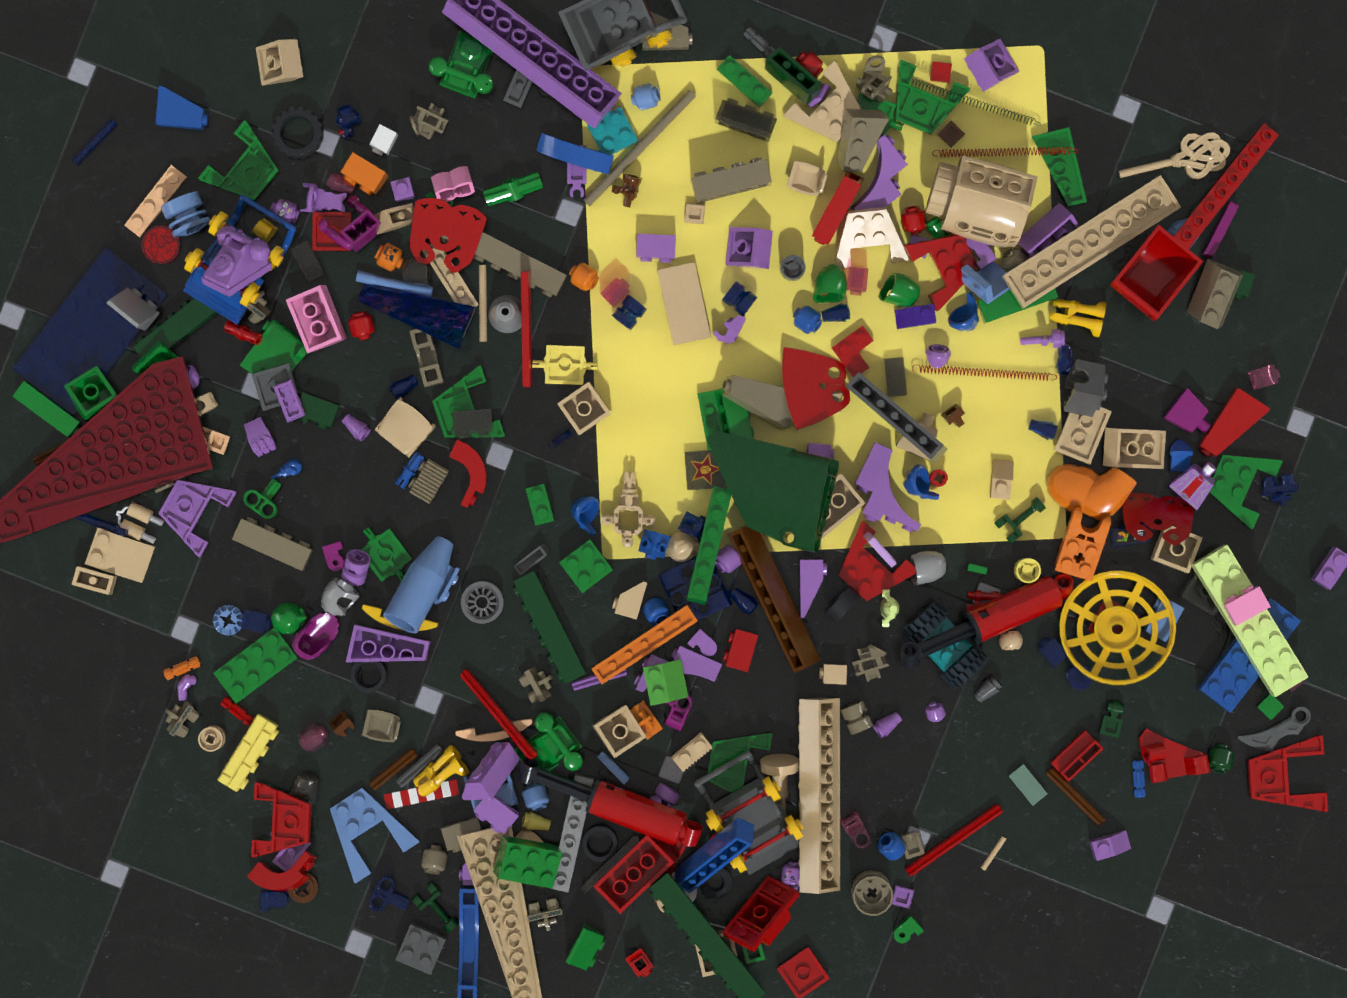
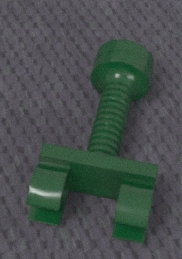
M1037 496L1031 500V507L1017 516L1016 519L1011 520L1007 514H1004L994 522L998 528H1001L1008 522L1014 529V532L1006 537L1010 543H1013L1023 535L1017 528L1022 521L1026 520L1028 516L1030 517L1036 511L1041 513L1046 509Z
M431 882L426 886L433 895L430 899L424 902L417 894L411 900L420 911L427 905L432 907L436 911L435 913L441 917L440 919L443 920L445 924L443 928L449 933L459 922L456 918H449L438 903L435 902V898L442 892Z

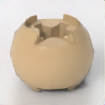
M1019 631L1001 633L998 640L999 646L1002 650H1019L1023 643L1022 635Z

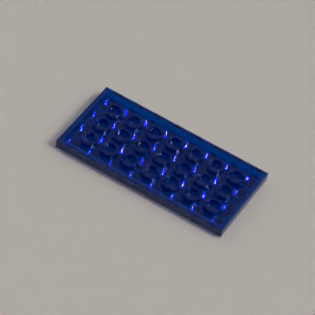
M105 248L17 362L13 370L75 416L78 411L64 385L95 366L100 369L105 377L141 330L115 311L107 302L127 287L131 290L136 288L143 294L141 298L146 302L151 300L158 307L168 294L108 248Z

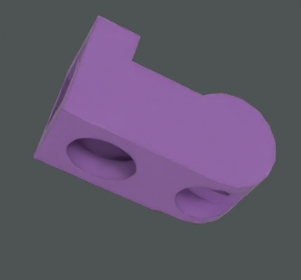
M966 238L967 245L979 260L976 263L979 270L997 259L987 244Z

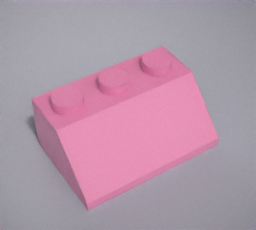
M319 285L286 299L307 353L347 339L326 285Z

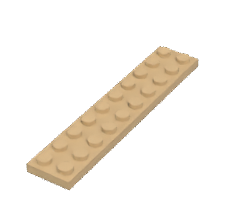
M1160 175L1004 274L1002 278L1023 309L1174 213L1181 206Z

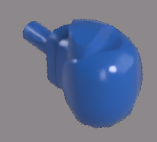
M297 459L288 460L280 467V472L272 475L271 479L298 474L302 470V463Z

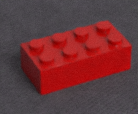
M645 835L593 887L621 914L676 861L677 857L662 841Z

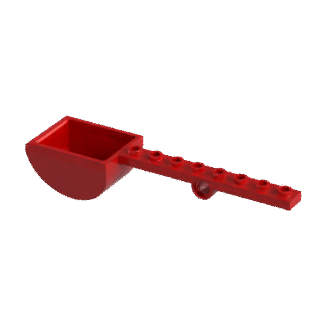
M1264 123L1223 175L1214 183L1210 191L1176 234L1172 236L1160 225L1156 226L1112 281L1111 287L1151 320L1156 321L1203 263V260L1190 251L1189 248L1279 135Z

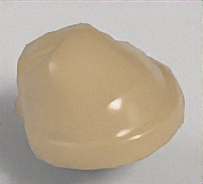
M675 532L670 535L667 553L673 560L685 562L697 554L700 543H697L688 533Z

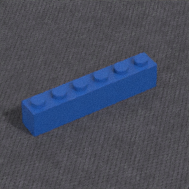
M737 818L676 867L675 881L683 891L693 892L753 844L754 824Z

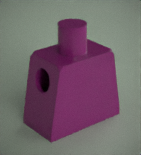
M1188 388L1184 389L1163 416V419L1189 433H1192L1196 427L1203 433H1206L1212 426L1211 423L1204 419L1208 413L1207 408Z

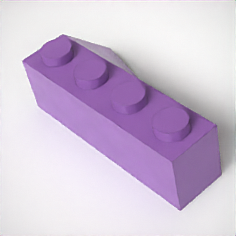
M355 624L346 662L427 660L431 641Z

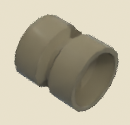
M864 701L856 702L841 709L844 720H848L847 727L851 735L873 726L870 716L865 714L867 709Z

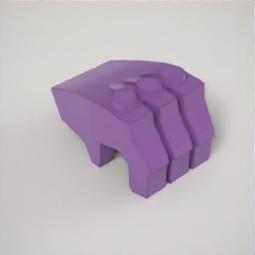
M739 315L734 319L731 317L724 323V326L728 329L727 333L721 336L715 331L713 333L718 341L726 342L728 345L735 342L746 318Z
M261 417L244 424L248 442L258 457L277 448L272 433Z

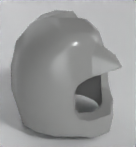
M924 551L911 555V563L916 568V574L911 576V581L915 586L933 582L945 574L947 562L941 553Z
M334 578L323 591L321 596L322 608L325 612L334 616L346 615L347 609L360 597L359 592L354 586L345 583L341 578Z

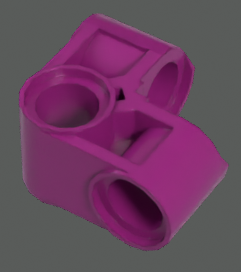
M690 695L686 697L689 700V705L684 708L679 705V700L665 703L672 708H670L663 722L664 724L681 731L693 703Z

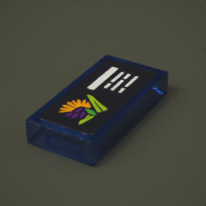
M1126 527L1109 529L1113 548L1151 542V538L1143 542L1138 541L1126 530ZM1143 530L1137 531V534L1140 536L1146 534Z

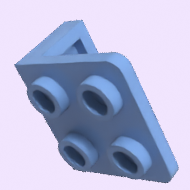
M995 262L989 263L977 272L969 265L961 268L963 283L987 304L1010 289L1002 278L1007 272Z

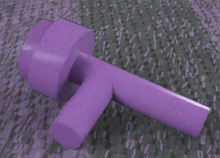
M1052 329V335L1020 338L1021 345L1041 344L1042 346H1047L1048 343H1053L1054 348H1062L1065 345L1064 330L1060 331V329Z

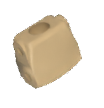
M400 397L376 427L375 431L410 458L431 434L436 425L434 423L431 425L420 412L403 402L404 399Z

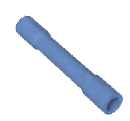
M358 270L356 276L357 282L401 290L431 298L433 287L395 280Z

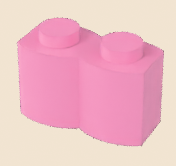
M467 166L455 168L450 172H441L431 177L437 199L448 202L456 197H465L475 192Z

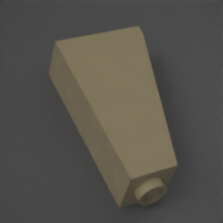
M736 375L727 376L723 381L724 397L778 429L790 428L791 414L783 387Z

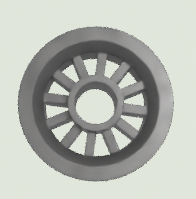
M487 581L471 584L465 589L461 597V608L464 615L472 622L479 624L495 620L502 612L504 606V599L500 589ZM479 588H482V595H480ZM475 590L478 596H475L472 592ZM492 592L494 596L489 598L488 596ZM469 596H472L475 600H469ZM479 597L487 599L488 604L485 608L478 606L477 600ZM496 598V602H490V600ZM468 602L474 603L475 605L469 607ZM490 605H496V608L493 609ZM476 607V610H475L474 612H472V611L470 610V609ZM478 610H480V616L475 615ZM483 610L485 611L487 616L482 617Z

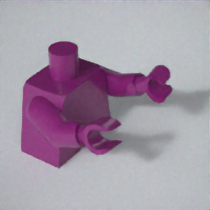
M351 196L347 199L349 202L346 204L355 208L361 215L340 231L341 235L333 227H329L325 219H322L318 226L323 233L326 232V235L344 249H353L354 252H357L377 235L381 222L366 206L360 203L357 196Z

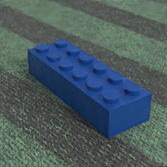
M1266 597L1271 606L1267 610L1287 640L1301 621L1272 598ZM1236 638L1197 687L1202 693L1230 713L1259 677Z

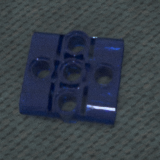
M696 558L658 575L675 612L678 611L676 608L691 602L686 599L692 576L684 577L682 570L684 567H690L694 570ZM715 566L712 576L718 578V584L715 587H709L708 593L721 587L723 590L707 596L706 602L709 604V609L706 612L698 610L699 603L692 602V604L688 605L698 620L732 605V601ZM679 584H684L683 586L676 588L670 592L668 591V589H671ZM676 592H680L684 596L683 601L680 603H676L672 599L673 594Z

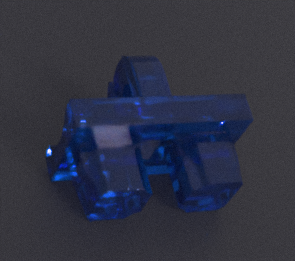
M686 511L678 529H680V532L694 536L700 542L706 517L701 515L699 518Z

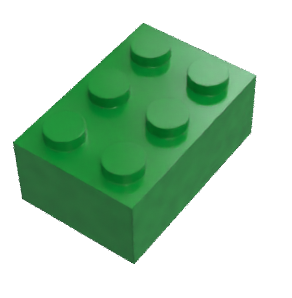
M503 835L493 872L498 879L553 889L563 852L557 845Z

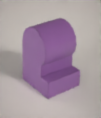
M701 629L687 642L692 648L698 645L705 656H712L717 651L716 643Z

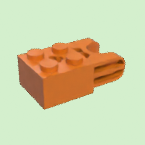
M1075 506L1065 530L1054 567L1055 571L1092 581L1111 526V517L1105 515L1100 519L1097 526L1086 528L1081 524L1082 509ZM1082 553V557H1076L1075 555Z

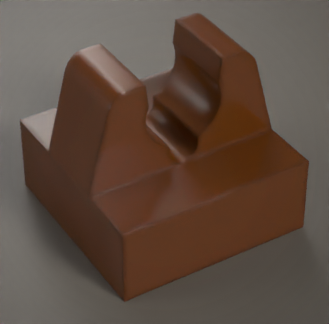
M957 404L941 414L949 425L954 423L955 426L960 428L965 424L961 418L965 412Z
M343 710L329 722L332 730L338 736L346 737L347 734L344 730L347 727H350L352 730L355 728L349 716Z

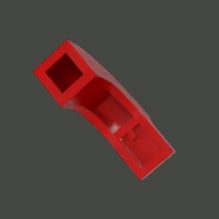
M456 440L449 457L464 464L469 471L470 484L460 504L469 508V505H474L478 497L475 495L476 491L484 494L487 484V472L478 452L470 445Z
M305 851L296 863L283 873H277L266 863L258 862L247 877L256 885L265 889L280 892L290 891L303 885L310 878L305 871H309L313 867L314 860L317 857L311 852Z

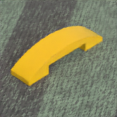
M363 604L362 609L372 618L389 627L400 629L382 616L383 608ZM424 619L419 631L438 627L439 623Z

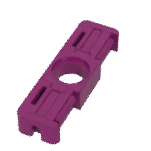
M1232 201L1228 202L1202 255L1210 259L1213 258L1239 207L1238 204Z

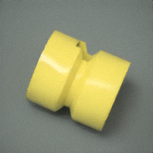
M1022 558L1014 565V575L1021 582H1035L1041 574V567L1034 559Z

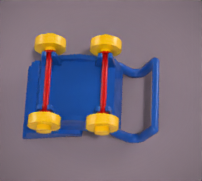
M241 195L231 218L227 221L229 215L222 211L217 216L214 215L209 222L210 228L208 233L216 237L217 230L224 226L234 227L243 212L245 204L251 206L288 229L280 247L278 245L275 246L273 250L269 248L270 257L267 260L271 263L273 270L275 266L278 267L284 258L283 255L292 242L296 227L247 196ZM244 233L247 237H249V238H251V239H254V238H252L251 236H249V235H247L246 233ZM216 237L205 255L204 251L196 248L186 256L184 269L192 274L187 280L183 292L238 325L251 303L254 304L260 295L258 291L264 280L259 277L230 297L204 285L202 277L222 247L218 244Z

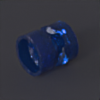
M736 281L722 301L729 307L734 306V310L743 317L758 297L751 291L746 292L745 287Z
M627 295L622 301V307H618L611 316L631 331L637 324L636 319L641 318L647 309L633 297Z
M1073 664L1066 670V682L1071 687L1082 690L1091 685L1093 679L1081 673ZM1081 664L1086 670L1091 672L1090 668Z

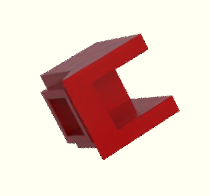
M641 946L631 955L625 956V960L637 977L642 975L644 978L653 972L651 968L654 967V964ZM642 958L647 966L639 970L635 962Z

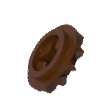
M309 873L306 874L310 878L305 882H309L306 887L307 892L301 891L297 893L300 886L288 891L289 896L298 903L310 902L318 893V883L315 877Z

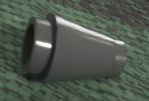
M992 675L990 678L987 677L974 696L982 703L1000 692V688L1003 686Z

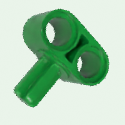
M272 479L263 492L257 490L247 491L243 498L244 503L264 518L275 517L278 513V507L271 499L280 489L281 484L277 480ZM255 493L258 497V501L255 504H251L248 500L249 495ZM268 504L273 507L271 515L264 513V507Z

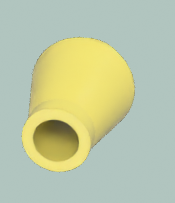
M531 811L524 812L521 827H525L526 830L548 831L551 820Z

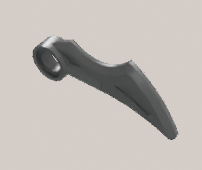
M1303 706L1294 707L1290 717L1260 732L1238 735L1237 738L1254 748L1273 751L1276 743L1282 737L1291 734L1298 735L1304 725L1310 721V711ZM1304 711L1306 714L1305 719L1297 721L1295 718L1296 712Z

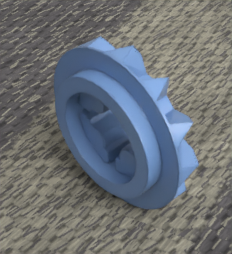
M233 605L219 607L213 616L215 629L223 635L236 634L244 623L242 612ZM232 613L231 620L236 624L229 623L224 627L225 621L221 616L228 617Z

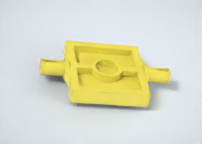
M546 345L544 360H532V363H537L532 364V368H544L545 384L583 385L586 370L597 371L598 367H590L598 366V362H586L585 347Z

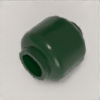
M1217 744V747H1212L1208 758L1211 770L1217 773H1226L1232 769L1234 752L1229 749V746Z

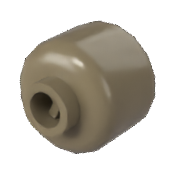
M1010 248L1002 256V266L1009 272L1030 258L1019 248Z
M431 845V848L423 851L421 866L425 869L426 873L439 875L440 872L446 869L448 854L442 850L441 846Z

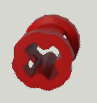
M940 469L934 470L930 474V482L936 487L943 486L948 480V475ZM936 473L943 475L940 484L938 481H934Z

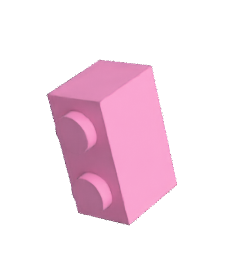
M1250 585L1242 590L1243 594L1239 596L1234 594L1225 599L1226 603L1223 604V607L1233 625L1237 626L1271 607L1260 586L1254 587Z

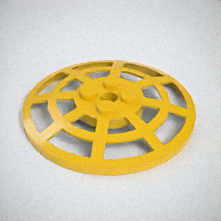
M1108 571L1094 575L1092 581H1083L1072 591L1061 612L1060 638L1067 657L1081 673L1100 683L1127 685L1146 679L1165 663L1174 645L1176 620L1168 598L1153 582L1132 572ZM1124 578L1136 581L1137 583L1133 592L1125 590L1108 591L1105 579ZM1098 582L1101 593L1090 599L1084 607L1073 602L1084 589ZM1144 586L1158 596L1165 610L1154 613L1150 605L1139 596ZM1111 596H1123L1129 598L1125 607L1113 606ZM1103 599L1106 609L1099 616L1089 611L1095 603ZM1138 602L1149 616L1138 619L1136 614L1132 612L1135 603ZM1070 609L1079 614L1077 623L1078 638L1067 640L1065 624ZM1168 617L1170 635L1168 645L1164 648L1156 644L1158 636L1157 621ZM1086 618L1095 623L1094 633L1083 636V622ZM1151 623L1152 637L1148 641L1140 637L1141 626ZM1114 625H1121L1123 632L1121 634H1114L1112 627ZM1097 641L1103 647L1099 658L1090 651L1086 645L1087 643ZM1135 644L1146 648L1139 657L1134 660L1131 659L1129 650ZM1081 645L1085 654L1095 662L1091 672L1078 663L1071 653V647ZM1151 651L1162 655L1160 660L1150 670L1139 676L1137 675L1134 666L1145 660ZM1110 652L1121 653L1124 663L1106 662V659ZM1102 667L1111 669L1127 668L1130 679L1112 680L1102 678L1098 674Z

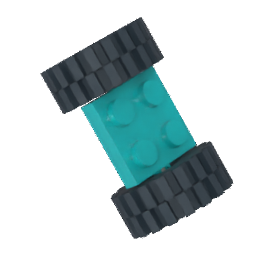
M934 600L912 618L900 632L909 642L920 643L955 626L947 618L949 613L937 600ZM967 639L929 655L943 671L941 677L952 690L957 689L972 677L989 659L977 644L972 646Z

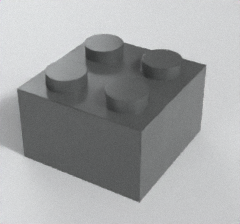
M412 922L395 960L431 975L447 936Z

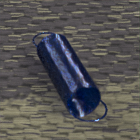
M568 429L551 441L557 446L571 437L572 433Z

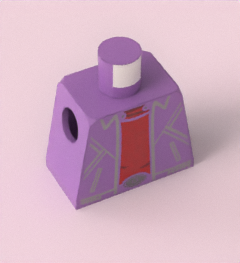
M1207 462L1203 468L1195 463L1173 479L1169 487L1193 508L1198 510L1215 483V479L1211 475L1216 471V467L1210 462Z

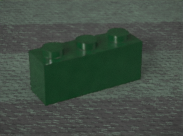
M780 46L766 58L765 70L806 106L820 94L821 82Z

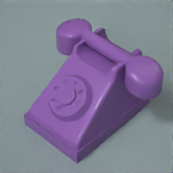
M233 226L220 228L217 230L216 235L218 244L222 247L204 273L202 283L230 297L272 270L271 263L267 260L270 257L269 245L265 241L260 240L259 237L255 239L247 237L242 229L235 231Z

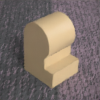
M212 392L195 399L200 417L218 406Z

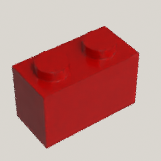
M735 629V632L731 631L728 643H731L729 651H725L723 661L726 662L725 666L748 672L758 634L740 629Z

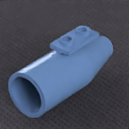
M437 536L410 564L383 614L386 620L404 631L417 633L433 603L438 604L447 600L450 595L448 590L451 585L457 582L459 578L457 574L460 570L449 565L453 550V544L450 541Z

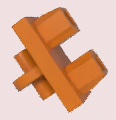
M644 701L630 709V712L646 735V740L663 729Z

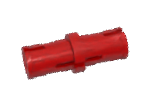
M230 320L224 326L225 332L237 336L239 340H246L255 345H259L262 341V334L252 331L248 326L236 325Z

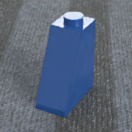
M159 86L156 112L157 126L204 130V125H208V114H206L204 109L167 88Z

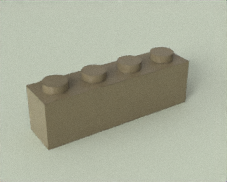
M248 516L247 519L241 518L232 540L296 569L305 570L313 552V549L309 548L310 544L302 540L299 543L292 540L293 536L284 532L281 535L274 532L275 528L266 524L264 527L257 525L258 521Z

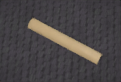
M1001 836L980 868L983 870L987 869L1006 841V838Z

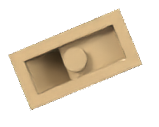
M994 460L990 498L1010 500L1014 462Z

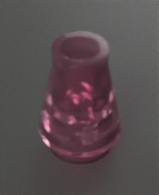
M331 172L326 182V186L330 190L347 193L350 196L355 188L354 185L343 179V176L338 172Z

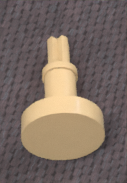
M790 754L764 756L760 760L761 772L772 775V782L776 780L781 789L778 792L781 798L775 801V803L780 802L786 812V798L789 797L788 775L799 771V759Z

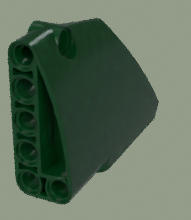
M716 430L706 438L746 526L781 542L785 546L817 553L821 544L838 474L839 461ZM792 533L794 540L789 543L787 537Z

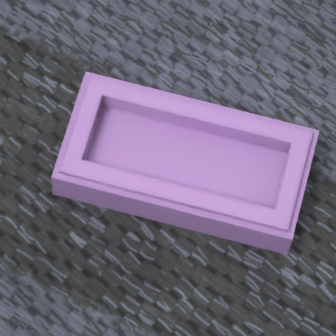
M870 532L863 535L891 568L897 564L895 559Z

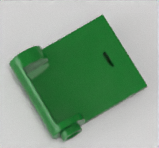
M275 319L272 321L267 320L262 327L264 332L262 333L261 343L259 345L254 344L240 366L253 374L289 363L292 372L307 353L302 339Z

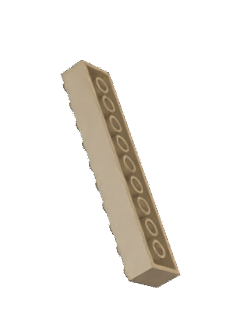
M840 698L799 699L798 787L800 790V801L798 806L800 809L799 821L804 828L801 830L804 837L799 839V886L801 893L821 894L840 890Z

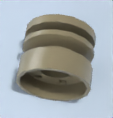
M867 870L858 874L853 880L851 894L854 904L859 911L869 916H876L888 910L892 904L893 890L885 875L875 870ZM868 888L874 889L875 893H869Z

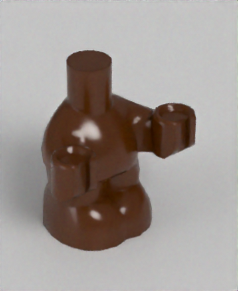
M623 174V186L613 185L612 192L614 194L621 193L625 197L623 206L630 208L632 200L637 198L642 178L631 174Z

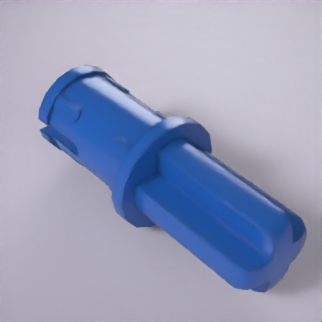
M417 452L414 453L408 464L403 466L404 470L395 481V484L399 486L402 480H404L400 487L405 489L412 477L417 475L416 471L424 461V456Z

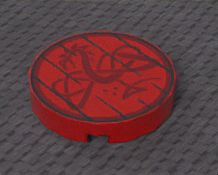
M155 226L146 232L142 240V250L149 260L158 264H166L177 257L180 252V238L173 237L172 232L174 230L166 226Z

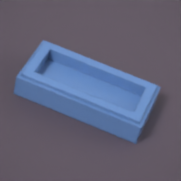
M604 751L597 756L623 784L629 780L627 774Z

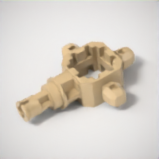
M624 472V489H622V494H620L619 506L614 510V516L604 514L601 517L602 524L611 525L613 523L616 533L624 534V538H622L623 547H632V535H638L643 530V525H655V517L651 515L643 517V510L638 506L639 495H637V490H635L636 472H631L630 478L629 472ZM619 510L638 511V530L619 529Z

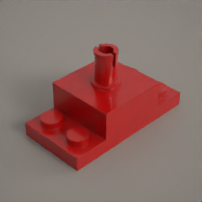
M767 876L722 931L723 935L753 952L761 943L769 946L791 919L788 909L800 896L799 892Z

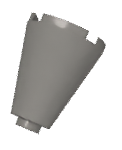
M503 295L496 298L491 303L488 311L491 325L503 333H512L522 327L521 300L512 295ZM509 309V314L503 315L502 311Z

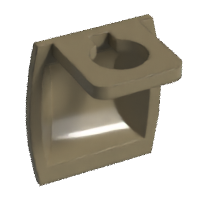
M368 710L362 736L376 741L395 742L400 728V717L385 711Z

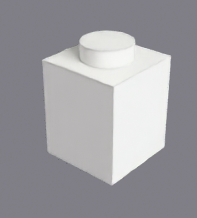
M379 125L369 144L373 148L372 151L380 156L383 153L388 155L398 134Z

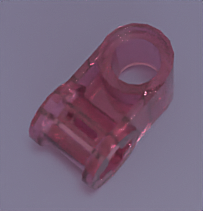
M856 810L844 820L840 819V823L856 847L865 848L869 845L870 836ZM859 834H864L867 837V841L864 844H858L856 837Z

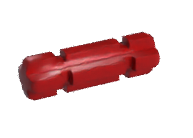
M225 697L221 702V706L225 709L228 708L230 713L239 720L242 719L245 725L250 726L255 718L247 714V711L238 704L233 703V700L229 697Z

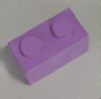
M637 234L636 257L640 258L641 262H652V259H659L660 263H671V260H675L676 235Z
M1332 547L1311 579L1323 588L1331 590L1347 567V554L1337 547Z
M497 795L492 800H480L474 807L475 816L483 822L485 820L491 824L490 827L497 833L502 832L505 834L519 816V812Z

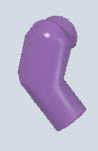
M187 674L179 681L177 685L178 701L188 700L187 689L197 682L194 675Z

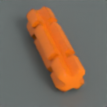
M195 656L190 658V661L186 660L174 665L172 669L170 667L165 669L163 673L165 678L170 680L175 678V675L179 676L191 671V668L196 669L200 667L201 664L198 657Z

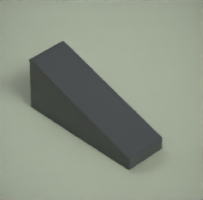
M543 543L513 567L521 576L550 554L551 551Z

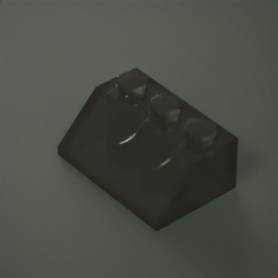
M727 98V101L722 100L715 118V124L766 142L770 141L777 121L774 118V114L763 111L762 114L750 105H745V107L737 105L738 101Z

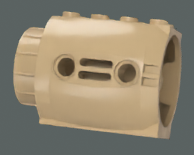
M961 156L958 166L940 162L934 176L925 212L943 218L941 230L992 246L1015 247L1020 240L1031 208L1038 177L1005 165Z

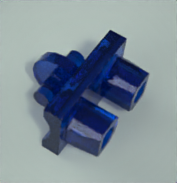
M1292 474L1283 475L1281 477L1282 485L1276 486L1275 477H1265L1263 479L1261 495H1278L1271 497V501L1279 502L1280 507L1285 506V501L1291 500V494H1284L1294 493L1299 489L1298 483L1295 484Z

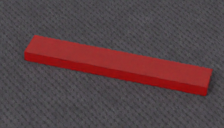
M524 270L521 272L523 387H531L533 385L531 270Z

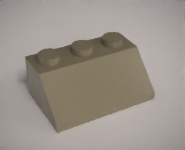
M1207 259L1187 312L1206 325L1216 329L1222 327L1244 273Z

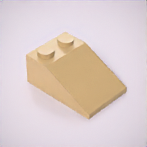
M1105 427L1103 466L1164 469L1166 431Z
M97 528L85 564L143 583L155 547L104 528Z

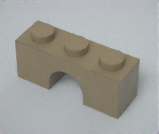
M426 326L409 331L418 358L424 387L427 388L444 383L430 327Z

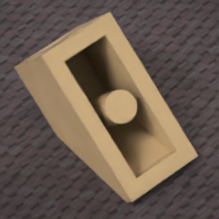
M413 203L386 209L375 214L374 216L381 222L377 235L412 224Z
M643 581L621 593L619 598L615 597L612 606L613 609H616L615 613L637 620L647 582Z

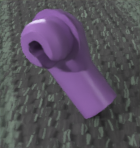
M823 83L820 88V94L808 104L809 107H814L822 102L831 87Z

